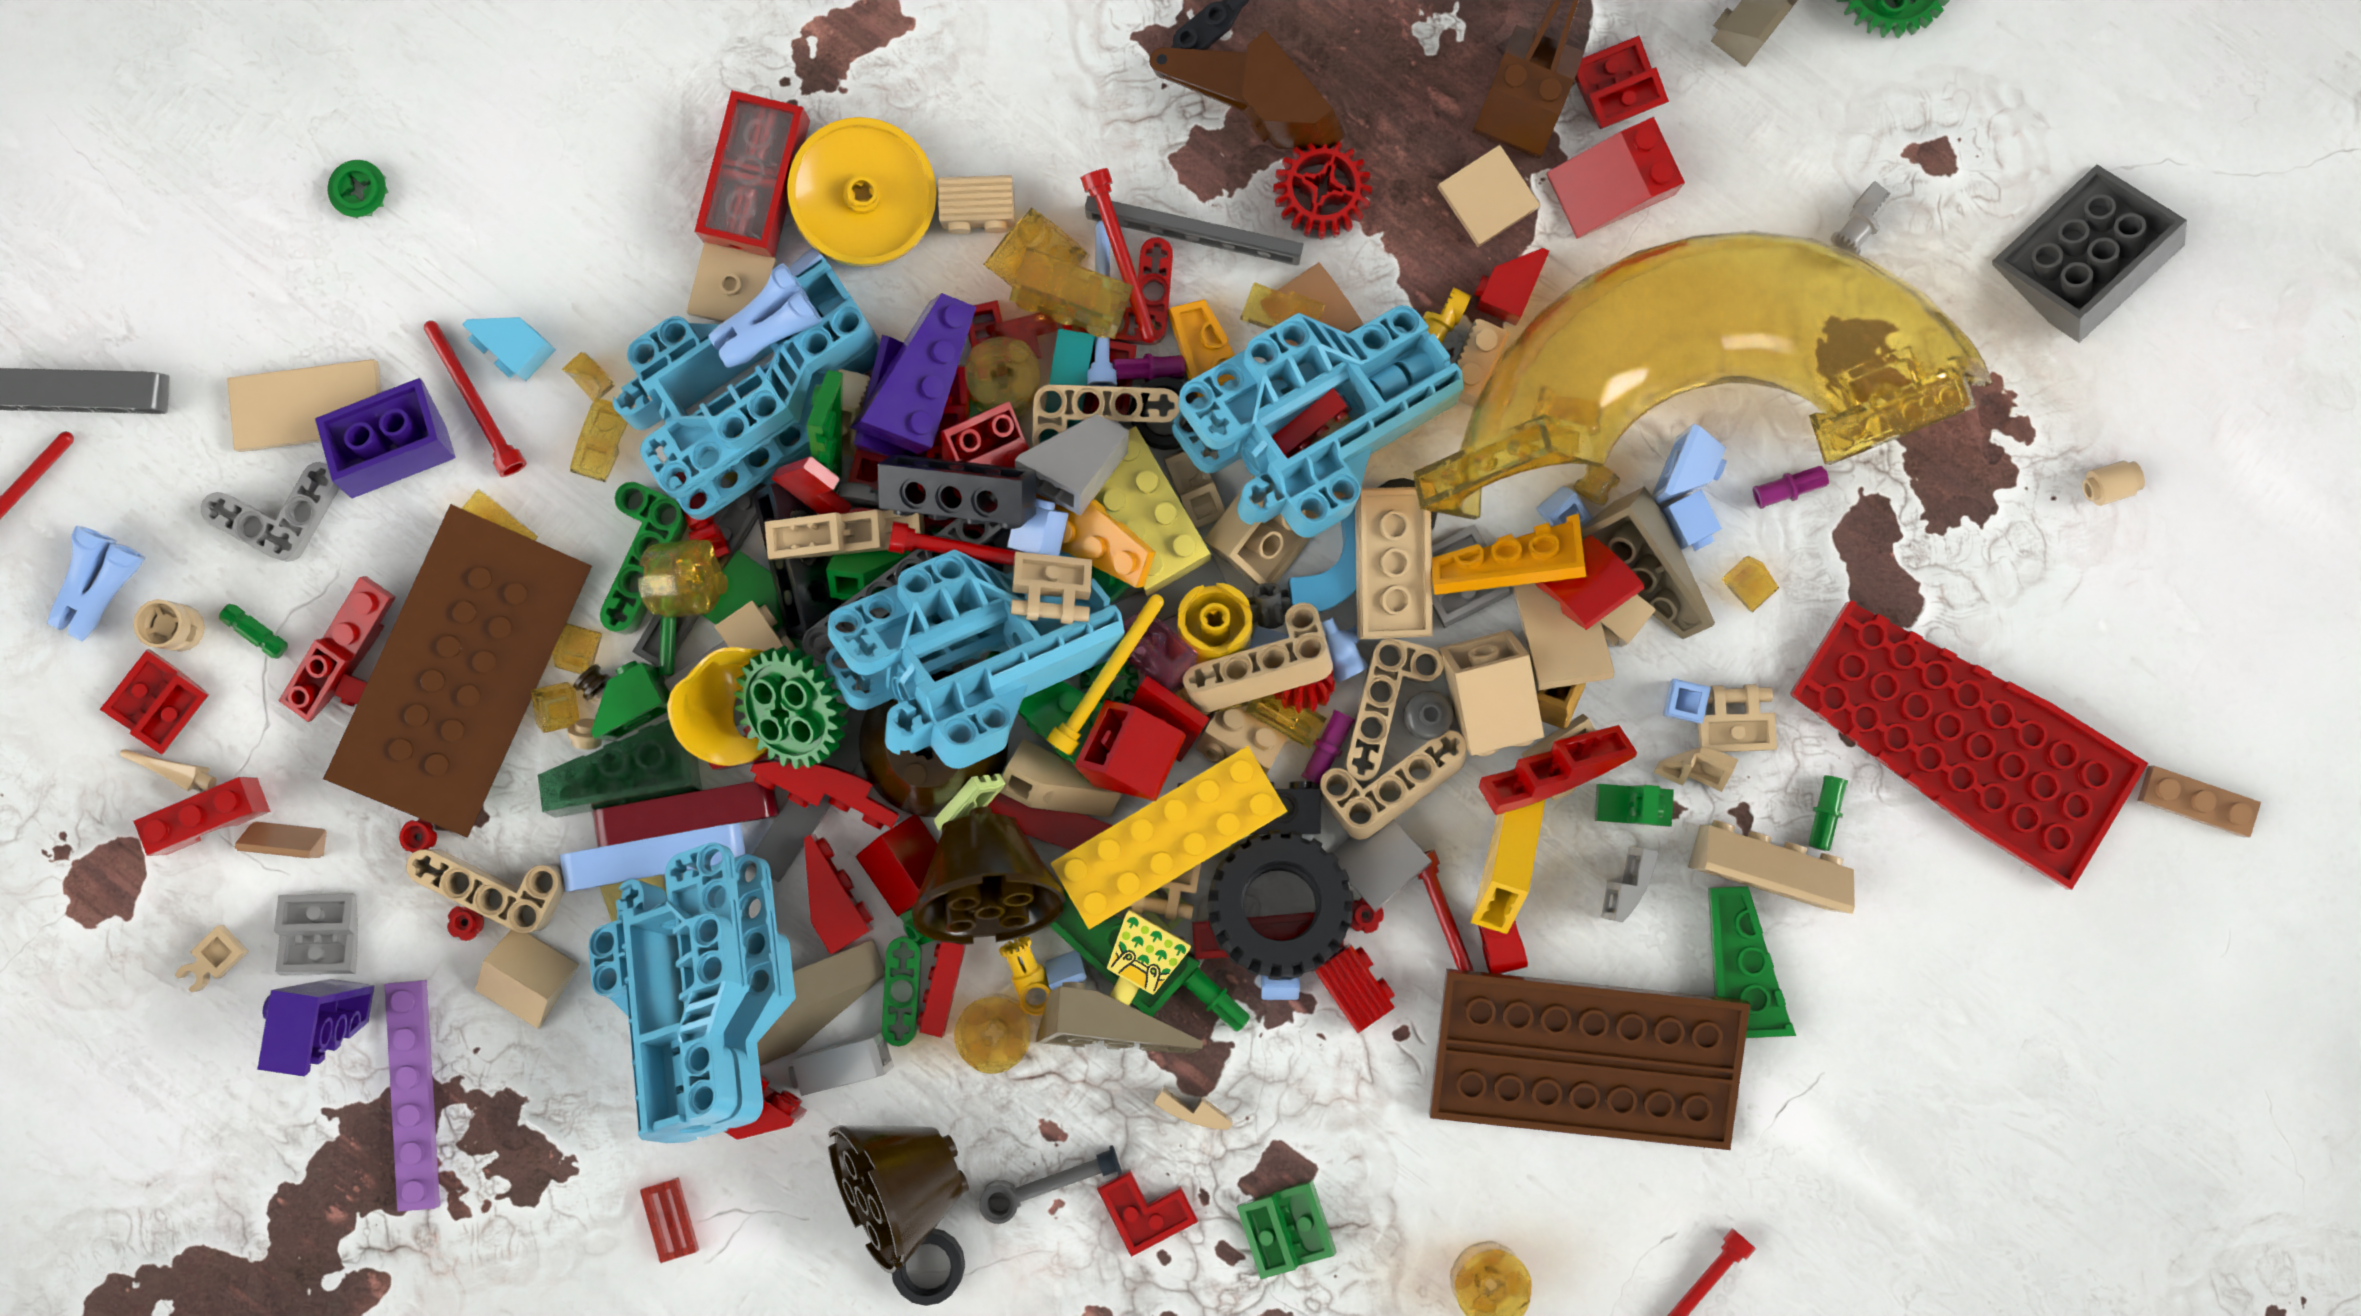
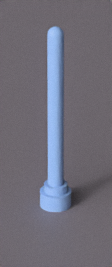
M1100 220L1095 226V362L1091 364V369L1087 371V386L1117 387L1116 370L1113 369V364L1109 362L1110 242L1103 221Z

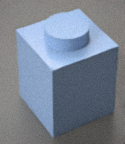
M1702 490L1661 510L1681 550L1692 545L1694 551L1714 542L1712 534L1722 529Z
M1036 498V515L1022 527L1011 529L1007 547L1027 553L1059 556L1069 513L1056 510V503L1053 501Z

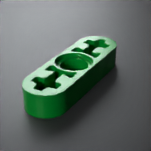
M908 936L894 939L886 950L882 1035L890 1045L897 1047L911 1042L918 1030L922 948L918 942H915ZM903 942L907 943L909 950H914V957H910L906 961V970L914 969V976L906 973L892 975V968L901 969V958L895 956L894 951L901 948ZM905 980L910 983L913 992L908 1001L900 1002L893 997L891 990L896 981ZM890 1006L899 1009L912 1007V1014L908 1012L903 1013V1025L909 1026L910 1032L904 1033L902 1039L897 1038L896 1032L890 1031V1025L896 1024L898 1020V1011L890 1013Z

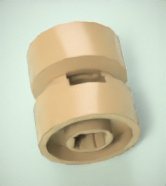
M160 599L148 601L142 605L135 614L133 622L135 634L140 642L149 647L178 652L191 650L198 645L205 629L203 617L198 610L189 605Z

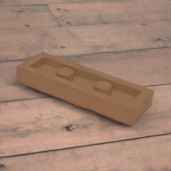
M2148 766L2137 800L2138 802L2241 837H2251L2261 805L2260 801L2157 766Z

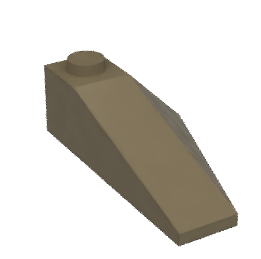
M1645 486L1614 501L1581 526L1582 540L1592 535L1615 553L1637 575L1644 585V589L1637 594L1656 609L1652 615L1680 638L1685 639L1715 624L1665 515Z
M1063 982L1062 986L1049 993L1036 1035V1043L1085 1048V1044H1097L1098 1041H1104V1046L1107 1049L1120 1050V1048H1133L1134 1043H1140L1139 1049L1142 1051L1191 1054L1201 1050L1203 1047V1041L1099 991L1085 989V984L1080 982Z

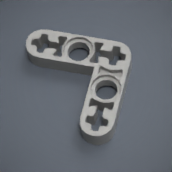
M314 462L308 465L302 472L276 519L233 496L221 492L211 493L205 497L201 504V514L209 524L272 558L290 562L298 559L303 554L336 496L339 487L332 482L328 465L322 462ZM317 474H325L324 477L329 480L326 486H318L319 483L314 480ZM306 490L320 496L319 501L304 495ZM302 502H308L312 507L311 517L305 522H299L295 517V509ZM218 503L224 505L225 509L238 515L233 520L229 517L218 515L214 508ZM257 517L261 521V531L258 535L249 537L244 530L245 523L248 519ZM273 534L277 537L288 539L292 547L289 551L282 550L281 545L268 539Z

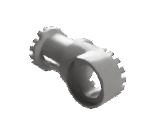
M1874 181L1853 205L1854 209L1849 215L1850 220L1840 232H1834L1830 239L1834 243L1833 246L1838 247V251L1843 249L1842 254L1845 255L1846 253L1847 256L1856 258L1861 252V245L1870 234L1874 235L1880 230L1878 221L1873 217L1874 211L1878 210V206H1882L1881 203L1885 202V198H1888V195L1891 193Z

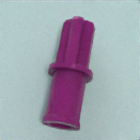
M1146 353L1143 358L1115 359L1111 362L1113 369L1116 370L1117 380L1144 378L1145 382H1148L1153 378L1160 377L1183 379V374L1186 371L1185 360L1182 355L1159 357Z
M1817 466L1793 475L1789 472L1784 473L1781 479L1760 486H1754L1752 488L1754 500L1760 509L1787 499L1796 501L1799 495L1826 487L1829 484L1828 473L1823 466Z

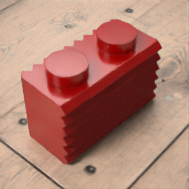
M1349 943L1314 972L1355 1031L1360 1033L1395 1008L1390 999L1395 997V994L1383 977L1376 981L1368 968L1374 964L1361 946L1355 950Z

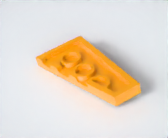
M1205 299L1171 307L1168 310V316L1180 354L1185 360L1189 381L1235 356L1228 344V337ZM1224 374L1219 376L1217 381L1222 386L1228 380L1235 379V377ZM1194 392L1196 398L1204 396L1199 392Z
M1036 493V498L1049 500ZM1092 500L1081 516L1057 503L1055 504L1056 510L1069 513L1061 545L1062 551L1076 558L1092 559V566L1135 588L1144 587L1156 551L1122 522L1115 521L1105 512L1106 508L1097 500Z
M1579 513L1567 516V522L1550 527L1549 523L1534 526L1533 533L1514 538L1512 534L1498 537V541L1493 545L1484 548L1479 544H1475L1433 557L1432 580L1434 594H1448L1586 577Z

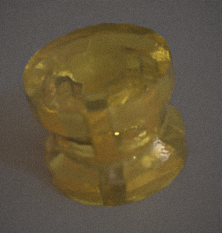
M1589 461L1585 467V476L1582 479H1578L1573 487L1587 500L1604 506L1609 500V491L1612 488H1616L1621 480L1613 471L1602 464Z

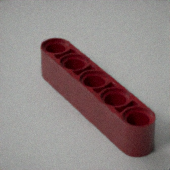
M755 781L592 811L598 848L779 816L775 789L774 791Z

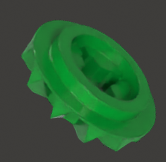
M347 161L338 166L329 178L327 186L329 200L333 207L343 215L355 219L363 216H372L378 207H384L383 200L385 194L389 193L385 182L386 177L375 165L368 161ZM353 178L363 186L367 185L363 190V201L355 194L351 195L355 191Z
M1129 658L1116 675H1119V677L1125 676L1126 679H1122L1114 684V696L1110 697V692L1105 691L1099 700L1102 704H1104L1105 700L1128 704L1138 690V671ZM1107 661L1081 672L1080 688L1083 693H1087Z

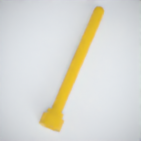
M1155 594L1149 598L1066 724L1062 722L1059 728L1055 726L1046 740L1062 752L1072 756L1079 746L1080 742L1077 741L1081 736L1079 730L1162 608L1164 600L1160 595Z

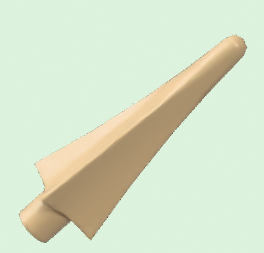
M127 749L120 751L121 757L154 771L186 791L194 789L201 793L202 789L208 790L216 786V777L207 775L210 770L209 767L159 759Z

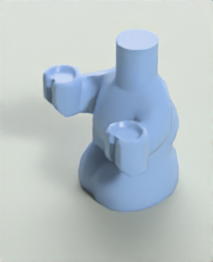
M1333 617L1322 622L1337 683L1369 667L1356 646L1360 640L1357 638V625L1348 630H1339Z

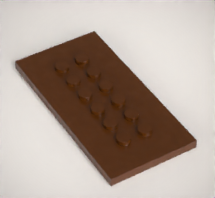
M450 504L323 779L468 838L593 566Z
M1446 968L1429 1117L1430 1119L1731 1150L1750 1003L1742 999Z

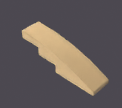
M869 510L846 514L835 512L765 522L768 559L806 558L888 550L893 521L909 524L908 528L916 529L915 533L925 534L924 514L915 513L909 516H900L894 514L893 510Z

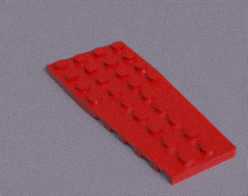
M1855 601L1846 602L1794 685L1790 695L1970 830L2066 890H2072L2147 767L2148 762L2053 703L2010 681H2003L1992 675L1991 671L1979 665L1970 664L1957 657L1958 654L1946 648L1941 649L1924 640L1923 636L1913 631L1908 632L1891 623L1890 619L1880 614L1875 615L1856 605L1857 602Z

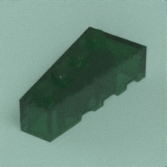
M670 720L655 726L650 725L628 738L604 745L602 749L587 756L582 755L538 774L542 812L557 818L702 791L698 757L688 752L675 737Z

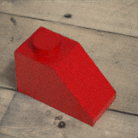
M1541 248L1495 266L1489 277L1482 275L1474 293V296L1480 298L1475 309L1516 326L1523 315L1550 250Z

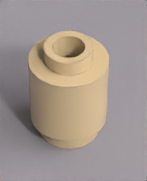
M2123 460L2088 471L2086 479L2082 483L2084 495L2089 501L2102 506L2135 496L2138 490L2144 488L2145 478L2137 462L2132 461L2128 463Z

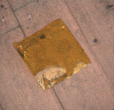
M1031 207L1018 224L1005 235L983 265L1003 279L1041 312L1090 254L1052 221Z

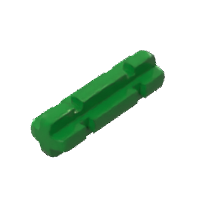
M227 604L220 612V621L228 627H233L235 632L254 646L262 648V651L269 657L279 659L287 650L288 643L279 636L273 635L271 630L252 616L246 615L245 611L237 605Z

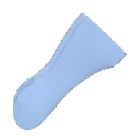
M782 263L772 270L763 290L742 310L715 328L708 337L714 348L719 350V356L727 368L747 363L765 347L787 336L811 328L821 323L822 319L808 300L809 297L787 266Z
M76 526L71 537L72 557L69 569L52 605L47 624L58 630H63L69 625L68 634L83 642L96 629L112 598L139 569L146 557L128 546L116 544L117 541L103 533L83 526Z

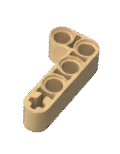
M1045 385L1038 389L1033 400V446L1035 447L1040 444V435L1046 429H1054L1061 433L1068 429V420H1086L1095 414L1107 420L1123 422H1170L1176 418L1180 411L1178 407L1179 398L1172 390L1165 388ZM1050 391L1057 392L1062 400L1061 407L1054 413H1047L1041 407L1042 396ZM1084 393H1094L1099 398V408L1093 414H1084L1078 408V400ZM1127 393L1135 397L1137 408L1134 413L1125 416L1117 412L1115 402L1120 395ZM1141 394H1149L1147 402H1158L1160 395H1167L1168 402L1174 403V409L1168 410L1165 417L1160 416L1158 409H1147L1149 417H1141L1140 414L1143 407Z
M1304 602L1295 604L1287 610L1285 623L1289 638L1190 667L1183 676V684L1193 707L1200 712H1212L1325 679L1333 669V662L1316 607Z
M1391 638L1382 640L1374 647L1370 656L1369 667L1367 668L1355 722L1344 759V769L1356 781L1372 779L1380 769L1402 679L1417 683H1428L1435 680L1441 675L1444 668L1443 658L1438 651ZM1392 647L1397 651L1399 658L1396 665L1386 666L1381 662L1379 658L1381 648ZM1427 656L1432 659L1434 671L1431 675L1425 676L1417 671L1416 660L1418 657ZM1381 682L1388 687L1390 693L1386 702H1377L1371 697L1370 688L1372 684ZM1366 718H1373L1380 724V734L1375 739H1369L1362 734L1361 724ZM1357 741L1364 745L1377 746L1376 752L1371 749L1367 751L1366 762L1371 764V769L1364 770L1362 775L1357 773L1358 767L1352 765L1353 759H1359L1363 751V747L1356 748Z
M1448 730L1441 737L1429 740L1364 789L1345 769L1332 768L1322 775L1320 781L1322 801L1347 834L1358 840L1367 839L1463 768L1467 749L1465 739L1460 733ZM1443 749H1446L1448 753L1443 755ZM1456 750V755L1453 756L1449 752ZM1421 768L1429 772L1430 775L1423 780H1417L1410 773L1415 769ZM1334 784H1341L1347 788V791L1342 795L1335 796L1330 794L1328 789ZM1387 790H1393L1400 797L1394 802H1387L1380 795ZM1357 812H1364L1370 816L1369 821L1364 824L1354 823L1350 818Z
M439 849L418 850L411 854L406 864L407 873L415 882L519 933H529L544 929L550 922L565 892L561 867L553 864L535 866L530 869L519 888ZM430 860L432 867L438 870H445V872L428 873L429 867L425 865V861ZM544 872H548L553 878V886L548 892L541 888L539 882ZM461 873H464L469 879V886L465 892H461L456 884L457 877ZM494 889L501 893L503 899L498 909H495L489 900L490 894ZM526 906H531L536 912L535 922L531 926L523 920L522 914Z

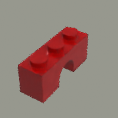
M237 777L136 819L133 822L146 856L169 855L202 841L200 836L229 826L241 825L271 811L258 778Z

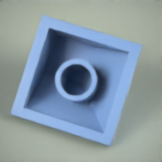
M1692 424L1676 437L1652 494L1656 504L1659 505L1700 489L1711 483L1713 479L1717 481L1726 466L1727 460L1722 459L1726 447L1696 424Z

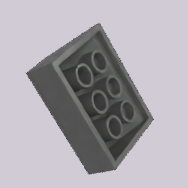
M2096 164L1992 260V265L2051 325L2080 343L2185 245L2187 220Z

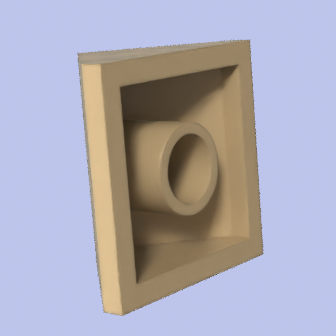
M510 930L483 960L475 991L537 1029H540L580 964L530 933H519Z

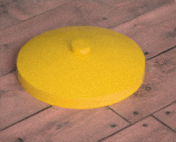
M865 117L846 118L820 128L803 143L795 155L790 168L788 203L795 225L804 239L815 250L825 257L844 265L875 267L903 257L924 237L935 211L936 181L926 154L915 140L903 130L878 119Z

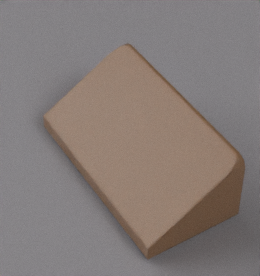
M253 822L236 841L235 849L244 852L300 858H321V856H324L327 832L322 828Z

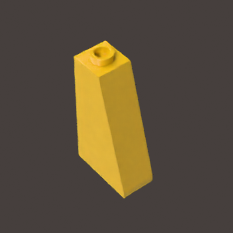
M1546 799L1497 815L1471 923L1505 934L1508 933L1529 893Z

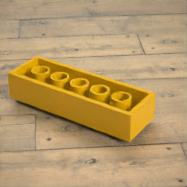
M1246 746L1160 797L1156 802L1150 803L1050 864L1088 929H1091L1288 811L1249 746Z

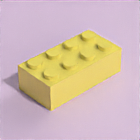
M1136 426L1129 429L1127 455L1093 500H1097L1106 508L1105 512L1115 521L1122 522L1156 551L1145 585L1141 587L1148 597L1209 562L1211 554Z

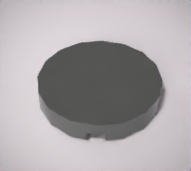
M853 482L841 484L838 495L849 502L851 506L883 511L889 510L879 508V492L869 487V485Z

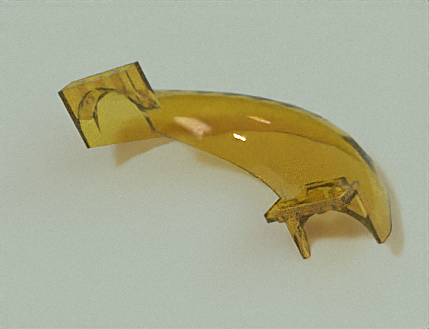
M1756 230L1692 235L1636 251L1585 276L1542 309L1501 355L1475 400L1458 452L1414 471L1415 488L1419 506L1422 510L1472 520L1478 519L1481 513V493L1483 487L1512 475L1546 466L1562 464L1603 466L1619 438L1637 419L1649 410L1684 392L1726 383H1748L1777 388L1798 395L1811 402L1823 412L1813 413L1809 415L1823 462L1824 464L1832 465L1975 408L1969 385L1986 387L1992 384V379L1984 359H1982L1972 341L1927 294L1870 259L1819 240L1801 236Z

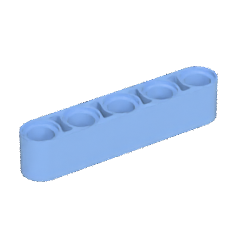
M741 823L720 825L561 854L559 857L565 892L625 882L628 879L637 880L665 875L666 866L673 856L707 843L715 842L729 847L733 852L734 858L745 855ZM720 851L714 854L710 866L722 862ZM687 866V870L698 869Z

